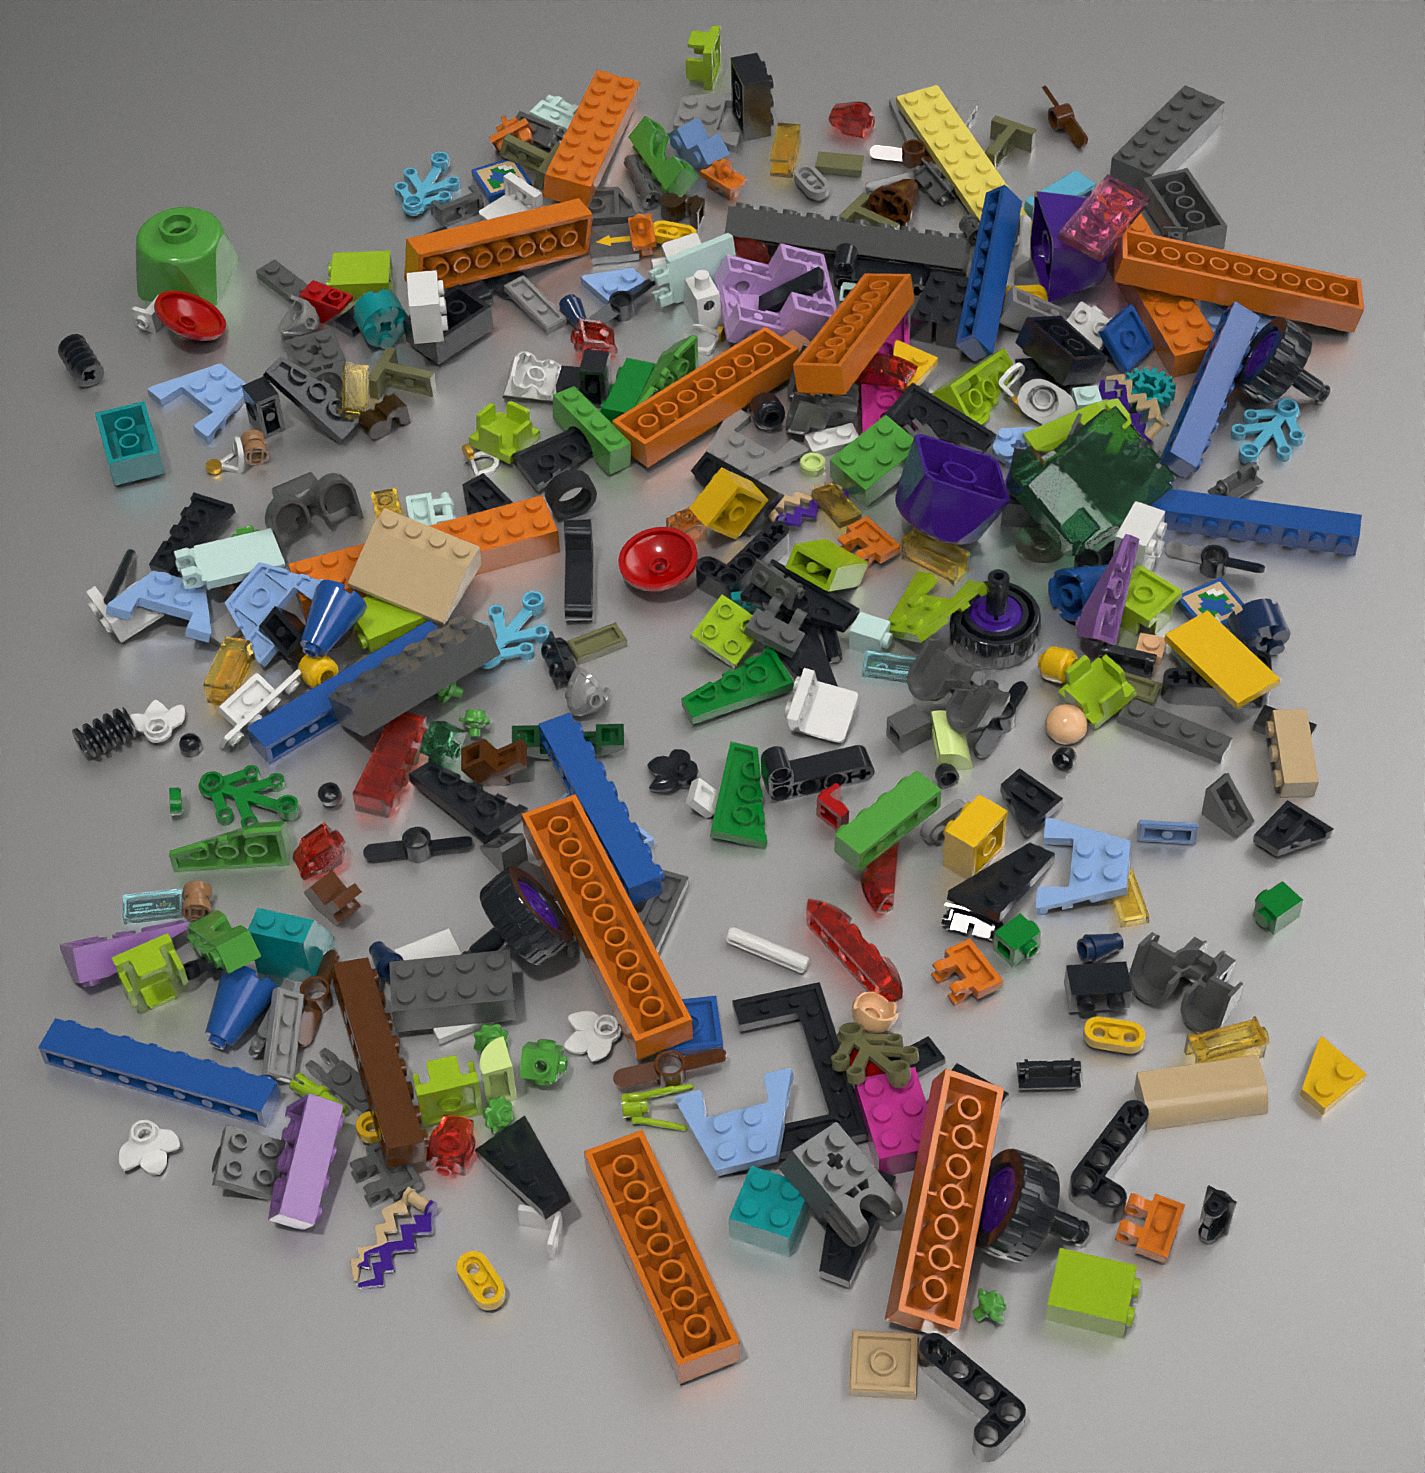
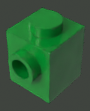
M1281 881L1270 890L1265 889L1257 895L1253 916L1260 926L1266 927L1274 935L1299 918L1303 899Z
M1020 913L994 932L993 950L1010 966L1015 967L1024 959L1032 958L1039 951L1041 931L1036 923L1026 919Z

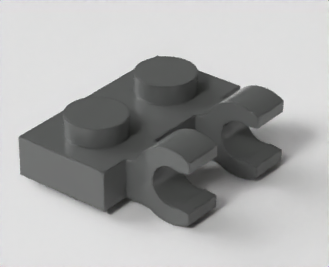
M773 596L765 612L758 608L756 609L744 630V634L792 658L805 636V633L800 631V628L807 613L797 608L788 625L775 618L783 600Z
M379 1141L366 1147L367 1156L355 1159L349 1163L353 1170L351 1175L356 1183L365 1181L374 1171L380 1177V1180L370 1182L363 1187L366 1193L364 1198L369 1207L378 1205L389 1194L393 1201L402 1198L407 1187L416 1191L422 1188V1182L412 1164L386 1168Z

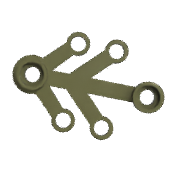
M855 1022L846 1023L839 1027L837 1038L840 1047L837 1053L831 1056L832 1069L835 1071H846L848 1083L861 1084L865 1082V1067L870 1060L886 1073V1080L895 1088H901L908 1084V1081L911 1079L910 1065L919 1061L918 1048L915 1046L903 1047L902 1035L897 1033H866L863 1030V1026ZM870 1043H872V1044H885V1046H882V1045H871ZM856 1048L859 1052L852 1066H850L849 1055ZM885 1056L900 1057L901 1060L890 1061Z

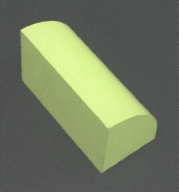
M931 711L932 725L930 729L937 765L947 763L952 764L956 770L972 769L966 734L960 733L950 726L946 717V711Z
M502 1036L490 1042L480 1057V1070L487 1107H489V1099H496L499 1096H504L506 1101L517 1100L513 1067L504 1037Z

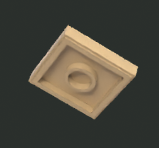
M852 1330L849 1396L915 1400L918 1334Z

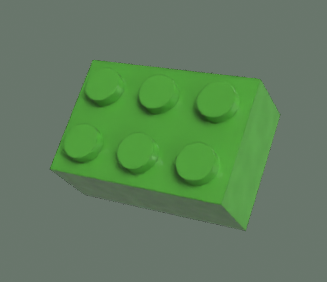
M885 415L830 459V478L867 508L900 481L914 438Z

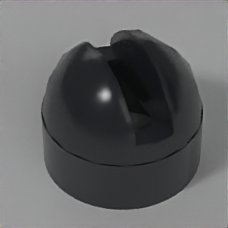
M187 733L180 738L179 747L183 756L189 758L196 757L202 752V742L196 734Z
M1061 746L1052 756L1054 766L1062 771L1070 770L1076 762V752L1071 747Z
M942 763L935 770V778L940 787L949 788L958 782L959 773L952 764Z
M328 782L319 788L318 798L323 805L335 807L342 799V792L337 784ZM326 793L333 797V799L325 797Z

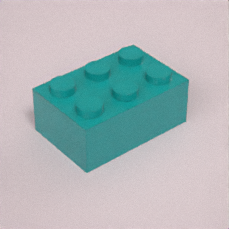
M145 401L95 413L114 486L165 474Z

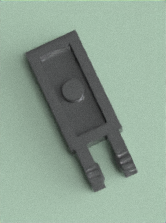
M323 1048L319 1052L322 1060L332 1068L328 1073L312 1060L306 1064V1069L310 1074L320 1081L321 1085L328 1088L332 1095L348 1105L357 1115L360 1116L370 1111L359 1072L345 1061H340L332 1051Z

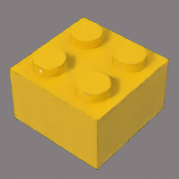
M721 467L705 489L696 497L689 509L707 528L737 540L768 502V499L752 481Z
M980 794L972 802H967L956 820L949 821L943 831V835H945L942 848L944 853L943 866L966 880L982 871L1005 846L1008 811Z

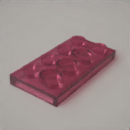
M1107 174L1060 230L1057 239L1101 262L1148 205L1150 196Z

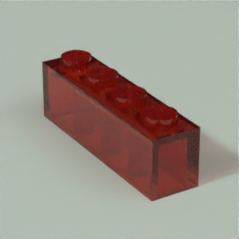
M404 712L387 723L352 793L356 811L388 818L392 808L397 807L400 797L399 793L402 787L407 786L409 773L413 765L416 766L419 762L420 750L423 744L426 745L430 738V729L427 728L426 716Z

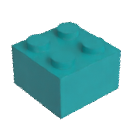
M751 1166L729 1216V1238L790 1257L810 1206L785 1176Z

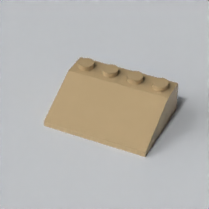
M384 508L369 532L348 581V586L444 626L481 566L480 547Z

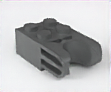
M332 328L284 340L289 361L310 372V376L318 381L324 380L331 384L330 387L342 394L346 393L351 397L357 396L353 375Z
M837 1122L794 1149L779 1168L793 1187L800 1192L802 1198L819 1218L824 1217L840 1238L849 1246H858L866 1239L869 1226L860 1209L871 1212L882 1222H891L902 1213L903 1203L899 1196Z

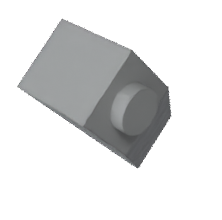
M1012 286L1004 296L999 322L1005 327L1021 331L1027 317L1062 316L1067 320L1072 312Z

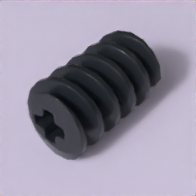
M71 334L65 337L58 346V354L73 380L82 387H91L98 384L104 376V369L86 342V339L80 334Z
M122 707L123 713L118 708L113 709V718L108 713L103 714V723L98 718L93 719V728L88 723L83 724V733L78 728L72 729L73 737L84 757H86V753H89L93 758L97 757L96 748L106 753V743L116 748V738L126 743V733H129L133 738L137 737L134 723L124 707Z

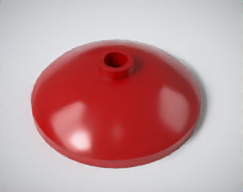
M173 290L159 294L155 300L154 310L161 323L182 338L194 341H211L221 337L225 331L226 321L222 313L213 304L197 295Z
M654 527L637 533L624 544L619 554L618 565L622 577L631 586L643 591H664L683 583L693 573L698 561V552L694 541L685 532L671 527Z

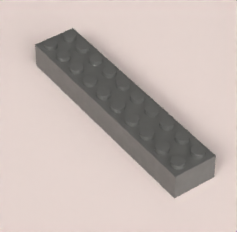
M736 202V206H728L724 234H731L733 239L780 245L781 243L801 249L835 254L838 245L848 243L857 248L858 257L967 272L971 243L963 234L949 233V237L942 236L940 231L925 229L924 234L918 233L919 230H916L914 227L901 226V230H896L894 226L887 223H878L877 227L865 220L854 219L853 223H848V220L838 216H830V220H826L821 214L807 212L805 217L801 216V213H797V211L783 209V213H777L778 210L767 206H759V210H756L750 204Z

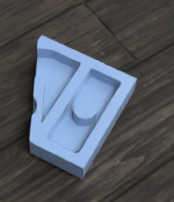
M633 268L588 274L580 277L581 285L605 305L610 303L609 298L614 292H630L646 280Z

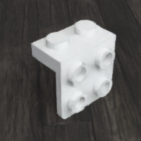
M509 172L503 176L505 195L481 209L479 217L483 220L543 207L542 193L526 183L522 178Z
M1081 301L1066 321L1102 351L1105 344L1098 331L1113 317L1108 319L1099 308L1094 305L1090 307Z
M132 585L128 586L127 588H125L124 590H122L121 592H119L117 596H119L121 593H123L124 591H126V590H127L128 588H130ZM94 586L86 591L91 600L87 605L94 616L98 617L100 615L102 617L100 622L108 634L113 632L121 643L165 614L136 606L129 621L106 615L107 605L104 603V597Z
M804 668L801 677L797 676L794 682L793 692H795L793 701H788L785 708L784 717L787 718L789 729L835 743H842L858 701L857 692L819 682L814 670Z

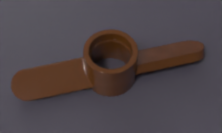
M1044 85L1042 87L1043 91L1055 106L1048 110V121L1051 128L1055 131L1064 128L1077 147L1084 148L1088 143V137L1076 121L1072 107L1068 103L1059 105L1047 86Z
M916 139L904 142L902 148L875 145L870 149L872 159L902 163L909 169H914L918 165L922 167L924 162L921 158H924L926 162L932 161L935 163L931 155H925V144Z
M329 950L323 955L316 976L307 978L300 986V993L304 994V1007L301 1017L299 1047H307L312 1042L321 1014L328 1011L332 1006L333 998L330 984L333 978V963L338 962L340 955L335 950ZM315 992L324 993V995L316 999L308 998Z
M715 1049L683 1057L678 1051L666 1050L658 1054L655 1061L617 1070L613 1075V1082L621 1088L654 1080L663 1088L682 1085L686 1079L687 1070L724 1062L727 1059V1053L724 1049ZM666 1066H676L679 1068L675 1073L661 1071Z

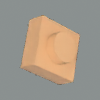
M1140 633L1136 650L1157 654L1155 664L1161 665L1167 643L1164 641V637Z

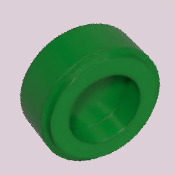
M179 787L169 788L170 816H181V789Z

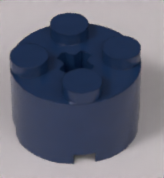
M1271 599L1253 600L1241 606L1243 610L1235 614V611H1233L1229 615L1227 625L1230 632L1251 652L1260 650L1270 655H1278L1285 650L1284 644L1290 638V630L1278 602L1273 604Z

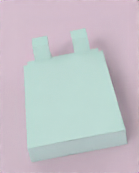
M726 233L665 258L666 265H660L650 270V280L655 281L657 286L669 283V286H664L652 292L653 301H659V306L661 307L683 302L684 280L694 276L698 270H706L715 284L714 274L717 273L726 254L736 257L733 236Z
M271 528L195 545L191 549L183 548L174 551L178 572L181 571L185 590L202 587L205 584L207 589L241 582L259 562L286 569L284 559Z

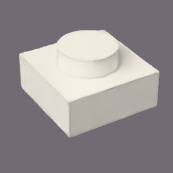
M697 778L691 782L686 804L707 819L715 813L719 792L701 778Z

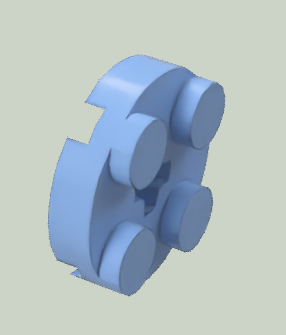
M1001 428L993 442V457L998 462L1000 460L1004 463L1005 468L1010 470L1014 448L1020 447L1025 450H1031L1022 436L1023 433L1035 428Z

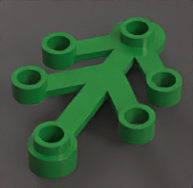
M248 765L243 770L225 776L216 771L207 772L201 777L198 785L199 791L203 796L212 798L217 810V822L222 826H228L234 821L233 811L230 807L226 806L223 795L234 798L242 818V827L248 826V823H259L257 817L252 814L248 803L275 811L280 818L286 821L295 819L300 811L298 800L292 795H283L278 799H273L257 794L267 789L273 792H280L285 788L286 784L284 776L280 773H273L268 778L260 780L259 768L255 765ZM241 781H245L247 783V785L241 787L232 786L233 784L239 783Z

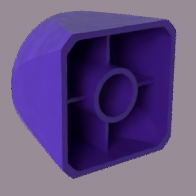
M1034 192L1030 238L1031 259L1039 283L1047 291L1048 302L1096 287L1106 277L1108 258H1112L1114 253L1113 231L1110 222L1104 221L1099 203L1092 197Z
M924 434L915 435L895 496V503L899 513L911 526L931 539L955 545H967L978 541L1010 502L999 462L992 456Z

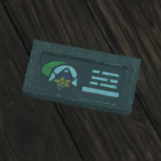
M866 650L862 677L907 683L909 670L917 657Z
M182 889L123 895L122 919L124 924L183 918Z

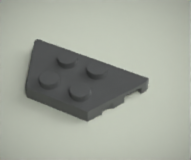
M619 187L597 188L588 207L593 214L591 226L628 223V218L641 214L640 211L636 212L634 210L633 203L624 196L623 191Z

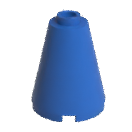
M1107 565L1062 568L1054 572V577L1050 578L1048 582V594L1053 607L1058 606L1062 612L1059 615L1063 619L1077 621Z
M322 580L317 585L300 642L306 655L312 658L324 657L364 615L367 605L357 592L353 590L350 594L343 590L344 584L332 580Z
M242 966L229 974L222 970L205 1035L209 1038L207 1042L220 1050H224L225 1047L231 1048L271 1003L272 991L278 987L266 976L262 981L255 975L257 971L247 966Z

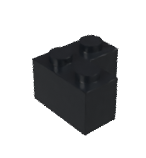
M585 349L580 367L562 365L556 383V393L575 386L596 408L600 409L603 400L606 401L608 398L609 387L612 384L610 352Z

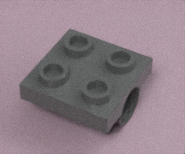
M226 1125L212 1164V1173H214L212 1185L271 1201L274 1182L280 1177V1172L276 1168L278 1157L285 1149L286 1142Z

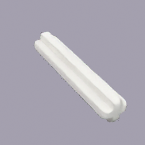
M731 927L726 935L727 943L799 973H804L808 967L809 958L739 928Z

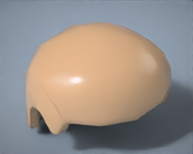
M1061 704L1055 706L1048 713L1045 721L1046 734L1059 744L1070 745L1077 743L1086 735V716L1075 705Z
M863 992L855 998L852 1004L851 1011L854 1021L861 1024L863 1030L868 1033L881 1034L888 1031L899 1016V1013L896 1012V1003L888 1002L884 996L876 992Z

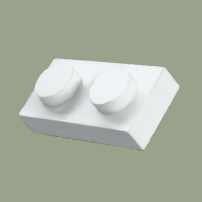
M849 423L805 434L804 443L809 449V453L827 456L840 452L859 435L853 424Z

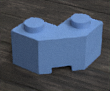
M699 117L668 133L672 148L698 171L712 164L715 160L718 161L730 154L719 133L710 138L708 137Z

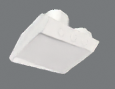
M520 352L511 362L502 397L553 401V394H556V383L562 365L550 359L537 361L532 353Z

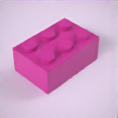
M915 1067L910 1068L911 1079L906 1086L901 1088L892 1087L890 1082L886 1080V1073L866 1077L865 1082L855 1084L854 1092L867 1129V1143L874 1166L877 1170L891 1175L910 1172L915 1169L927 1109V1103Z

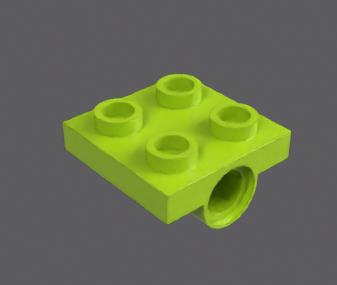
M722 594L693 631L690 639L735 669L756 641V639L744 634V630L753 615Z

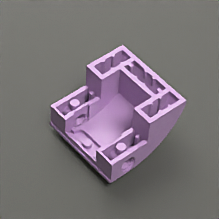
M780 243L768 265L726 254L717 273L714 274L716 288L720 294L721 314L726 339L734 344H738L764 327H767L779 336L785 335L794 329L808 340H812L837 309L824 254ZM818 266L824 271L822 290L810 296L791 292L782 309L776 313L758 310L759 296Z

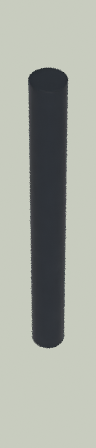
M132 549L126 551L103 600L106 605L117 597L136 556V552Z

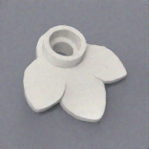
M153 700L145 714H131L130 717L137 732L143 733L150 742L160 743L167 740L171 736L172 730L183 723L185 708L183 705H177L168 710L158 700Z
M592 1011L573 1013L568 1016V1021L576 1031L567 1039L564 1049L573 1054L587 1053L591 1062L601 1060L610 1053L612 1043L621 1036V1027L617 1019L611 1015L598 1016Z
M149 1120L137 1121L131 1127L129 1140L120 1148V1167L123 1171H128L140 1165L148 1174H161L167 1166V1153L180 1148L178 1136L171 1130L159 1129L155 1123ZM149 1135L148 1137L141 1139L142 1136Z

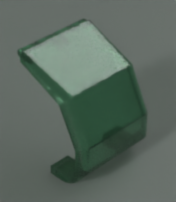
M1114 406L1109 411L1107 409L1100 411L1054 450L1042 457L1033 446H1028L1014 459L1007 474L1005 484L1009 491L1065 556L1070 557L1082 554L1117 533L1135 501L1151 506L1173 488L1171 483L1177 478L1166 464H1163L1159 469L1156 467L1162 459L1149 444L1144 445L1142 448L1139 447L1145 439L1132 424L1126 429L1122 427L1128 419L1117 406Z

